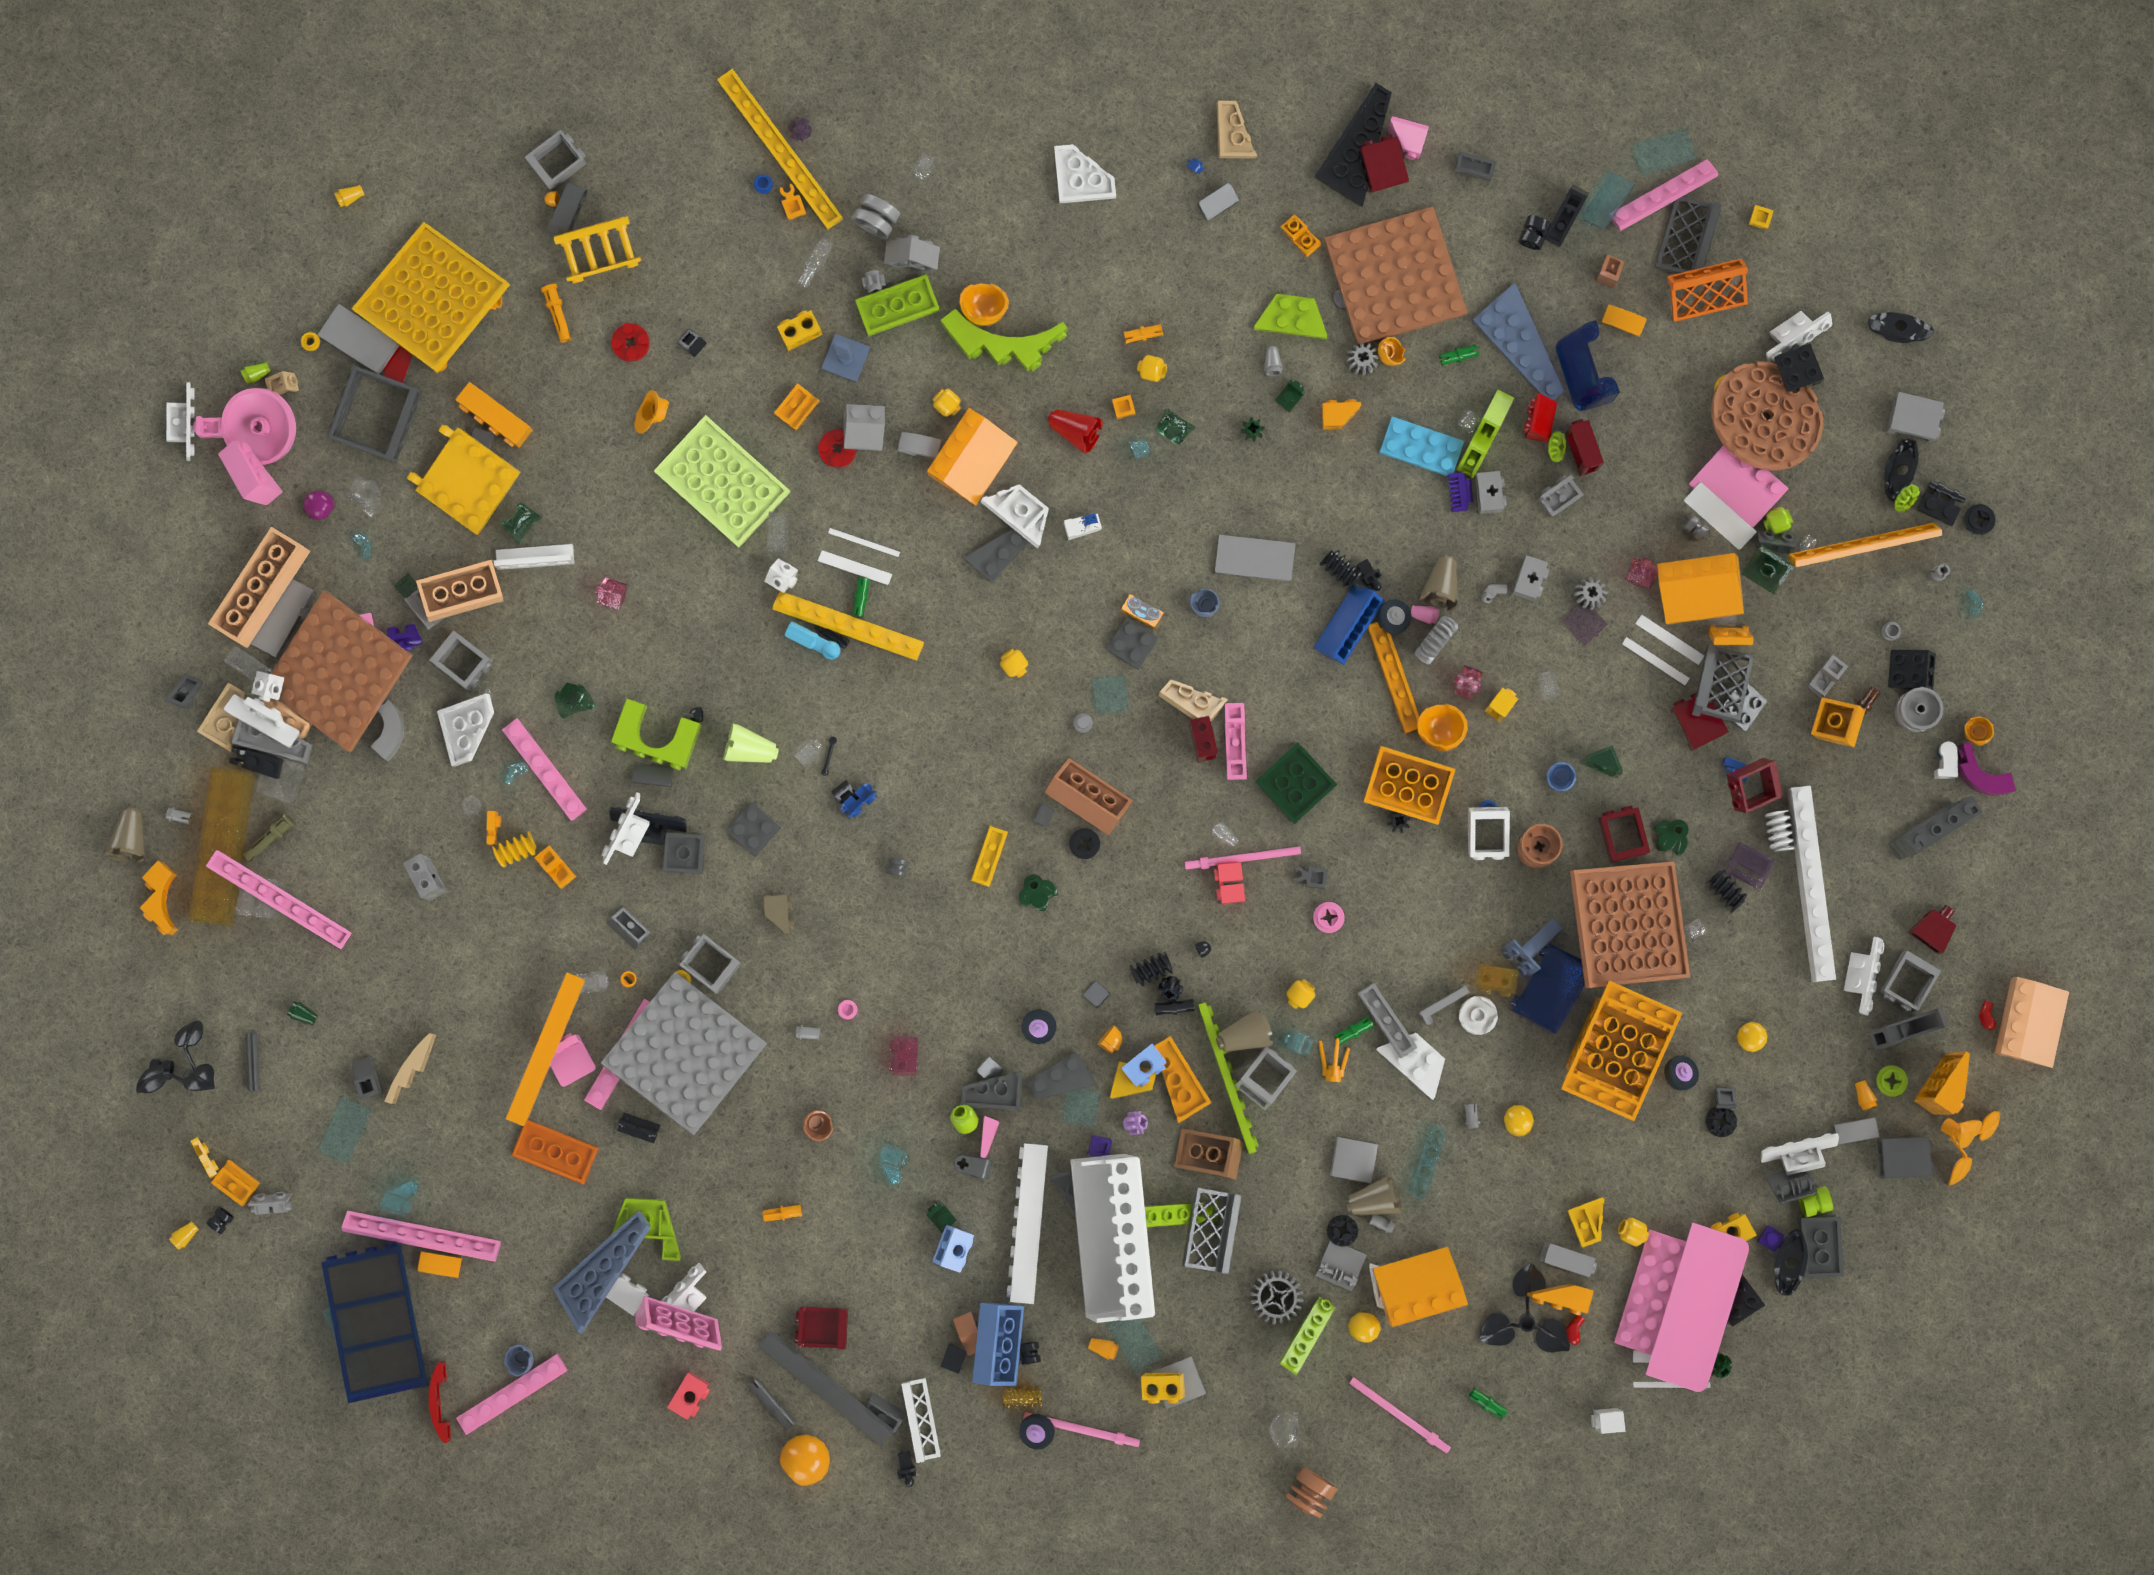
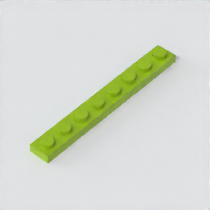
M1206 1002L1199 1004L1198 1008L1248 1154L1257 1152V1139L1255 1135L1251 1136L1249 1130L1252 1128L1249 1117L1245 1118L1243 1110L1246 1109L1242 1098H1238L1236 1092L1239 1091L1235 1087L1237 1081L1236 1079L1232 1080L1230 1075L1233 1072L1230 1061L1226 1062L1224 1054L1227 1052L1219 1049L1216 1042L1220 1031L1217 1024L1213 1025L1211 1017L1214 1014L1211 1005L1207 1006Z

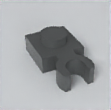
M1309 866L1308 872H1305L1300 867L1294 868V871L1301 873L1300 878H1293L1294 882L1306 880V886L1325 889L1328 869Z

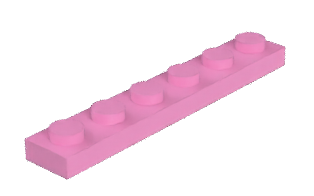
M1707 159L1610 214V219L1619 231H1622L1716 178L1718 171Z
M518 718L502 729L571 821L588 810Z
M644 999L625 1032L650 1003L648 1000ZM603 1067L584 1101L602 1110L620 1079Z
M556 1354L456 1419L467 1435L564 1374L568 1369L559 1354Z

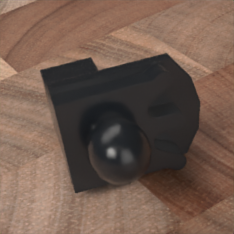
M1368 559L1357 564L1359 571H1363V583L1366 586L1371 584L1373 590L1379 591L1381 583L1378 580L1382 576L1379 568L1374 570Z
M910 1451L898 1453L900 1469L897 1471L898 1478H905V1485L912 1487L914 1484L912 1476H916V1466L913 1467Z

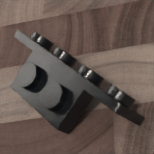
M610 807V820L618 822L621 814L626 813L627 809ZM636 810L633 815L649 821V826L641 842L664 845L667 829L681 832L687 831V820L682 817L665 816L660 813H646L641 810Z

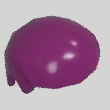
M322 490L310 492L303 501L304 512L309 518L315 520L327 518L335 506L334 498L328 492Z

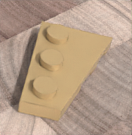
M1217 101L1219 158H1257L1237 101Z
M1170 680L1159 693V697L1192 719L1209 716L1210 721H1212L1225 706V703L1228 702L1226 698L1222 697L1220 699L1211 696L1212 693L1196 691L1193 687L1174 680Z
M227 683L197 732L232 752V740L239 719L225 712L224 707L233 695L245 699L246 693Z

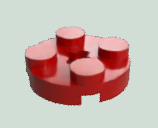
M625 323L613 333L611 346L619 359L626 362L638 361L648 353L650 340L647 332L641 326ZM633 338L635 346L630 345L627 347L626 340Z
M841 429L827 432L821 438L818 445L820 458L829 467L844 468L855 459L857 449H844V431ZM834 445H842V452L840 454L838 452L833 453Z

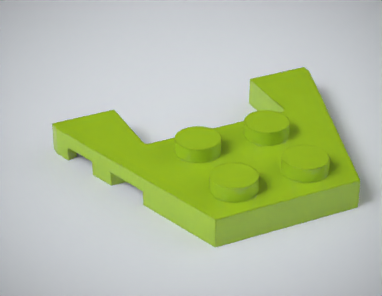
M625 1198L611 1235L637 1211H640L651 1226L644 1238L663 1239L662 1260L680 1261L681 1255L666 1200Z

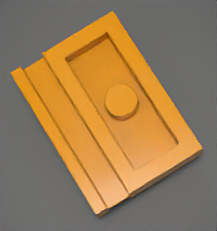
M797 383L774 412V415L797 431L820 401Z
M231 1160L227 1161L211 1182L241 1206L247 1203L256 1191V1188L261 1184Z

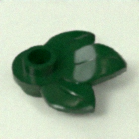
M1679 819L1673 822L1661 821L1653 828L1660 835L1657 840L1658 851H1667L1673 848L1678 856L1685 852L1688 846L1686 835L1689 831L1685 821ZM1677 826H1680L1683 830L1682 832L1677 833L1675 831V828Z
M1032 874L1025 878L1024 888L1019 894V900L1023 907L1032 903L1037 910L1045 911L1048 906V897L1058 895V891L1051 881L1042 880L1038 875ZM1036 881L1037 886L1034 888L1030 887L1031 882Z

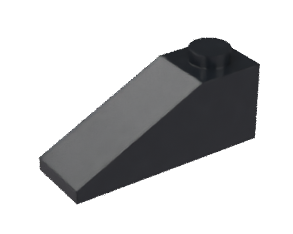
M1572 184L1550 225L1547 235L1544 236L1545 240L1561 247L1589 192Z

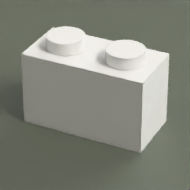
M621 1273L606 1298L634 1316L643 1297H648L649 1294L646 1293L647 1289L638 1283L635 1286L630 1282L631 1278Z
M1618 1408L1593 1410L1594 1415H1591L1592 1427H1595L1596 1431L1601 1434L1626 1432L1622 1410Z

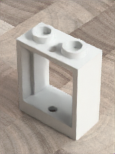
M1507 807L1468 808L1469 856L1473 857L1474 860H1484L1485 857L1502 860L1504 857H1509V809ZM1475 819H1503V849L1475 850Z

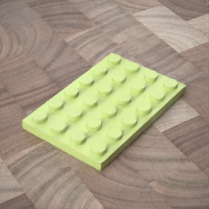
M706 415L654 470L661 479L738 548L791 492Z

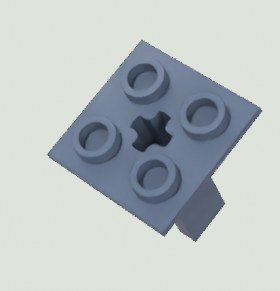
M835 334L821 369L857 382L871 347Z
M1551 919L1522 947L1513 939L1500 950L1503 952V957L1507 961L1512 962L1517 972L1527 979L1541 969L1532 958L1563 928L1554 919Z

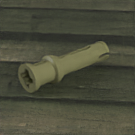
M285 812L281 814L282 817L274 824H270L269 830L246 849L242 855L249 862H252L274 840L282 838L283 834L291 826L294 827L296 825L289 815Z

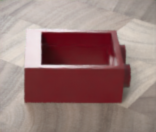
M1576 420L1569 426L1565 435L1579 475L1583 476L1598 471L1604 464L1590 421Z
M1762 758L1727 774L1728 787L1735 811L1747 814L1783 797L1775 760ZM1759 771L1764 792L1746 800L1742 779Z
M1626 806L1621 808V812L1614 813L1613 810L1602 813L1603 816L1598 818L1610 863L1650 853L1639 807ZM1633 814L1642 847L1616 853L1607 821Z

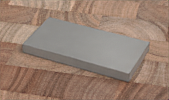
M340 304L337 305L318 333L320 338L379 375L400 346L376 327Z
M1219 535L1215 573L1291 582L1295 543Z
M292 579L250 644L278 658L301 617L298 616V613H300L301 608H306L315 591Z

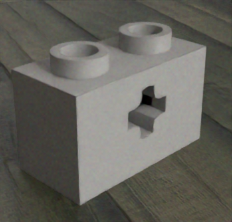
M1500 471L1477 473L1475 483L1479 514L1502 512L1507 505L1506 495L1502 494V488L1505 486L1504 477L1500 475ZM1490 488H1492V492H1496L1493 496L1487 493Z
M1526 555L1512 594L1531 601H1535L1537 597L1540 598L1544 588L1541 586L1542 580L1547 579L1550 570L1547 568L1548 562ZM1531 575H1533L1534 580H1536L1533 583H1530L1529 577Z

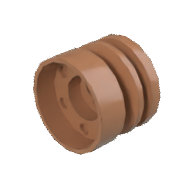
M1536 824L1528 828L1520 837L1517 844V855L1527 867L1543 869L1554 862L1561 854L1563 847L1562 838L1559 832L1552 826ZM1536 845H1538L1539 847H1540V846L1542 847V849L1540 850V852H1539L1538 849H1536V850L1534 849V847H1535Z
M1302 1467L1296 1477L1302 1484L1301 1488L1291 1485L1290 1488L1297 1495L1287 1492L1285 1497L1306 1514L1322 1518L1323 1513L1317 1507L1319 1506L1326 1510L1327 1506L1321 1501L1322 1498L1332 1500L1338 1488L1309 1469Z

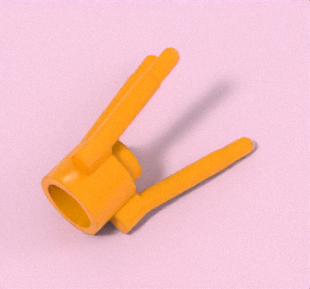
M1336 1038L1333 1065H1328L1327 1069L1322 1041H1319L1323 1068L1322 1075L1326 1076L1325 1081L1341 1082V1077H1344L1350 1048H1346L1340 1068V1066H1337L1339 1038Z

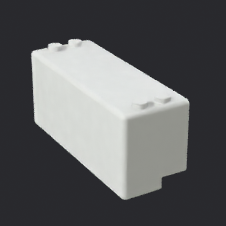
M1127 1154L1071 1159L1086 1317L1096 1323L1153 1317L1155 1315L1140 1159Z

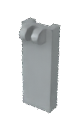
M1464 986L1418 1014L1426 1025H1431L1433 1023L1432 1014L1465 996L1469 991Z

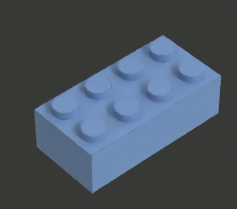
M980 1303L972 1383L988 1386H1016L1024 1306L1007 1303Z

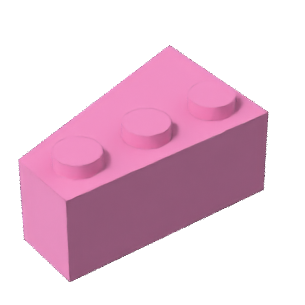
M233 440L218 453L243 499L268 505L283 492L251 451L247 443Z

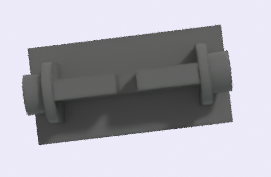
M1758 530V540H1756L1755 547H1758L1759 550L1772 551L1773 547L1777 546L1776 552L1790 554L1795 552L1797 540L1796 536L1788 533L1775 535L1772 531Z

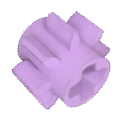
M1141 1111L1128 1112V1117L1123 1121L1124 1129L1130 1132V1135L1144 1134L1143 1130L1148 1125L1146 1116L1141 1115Z

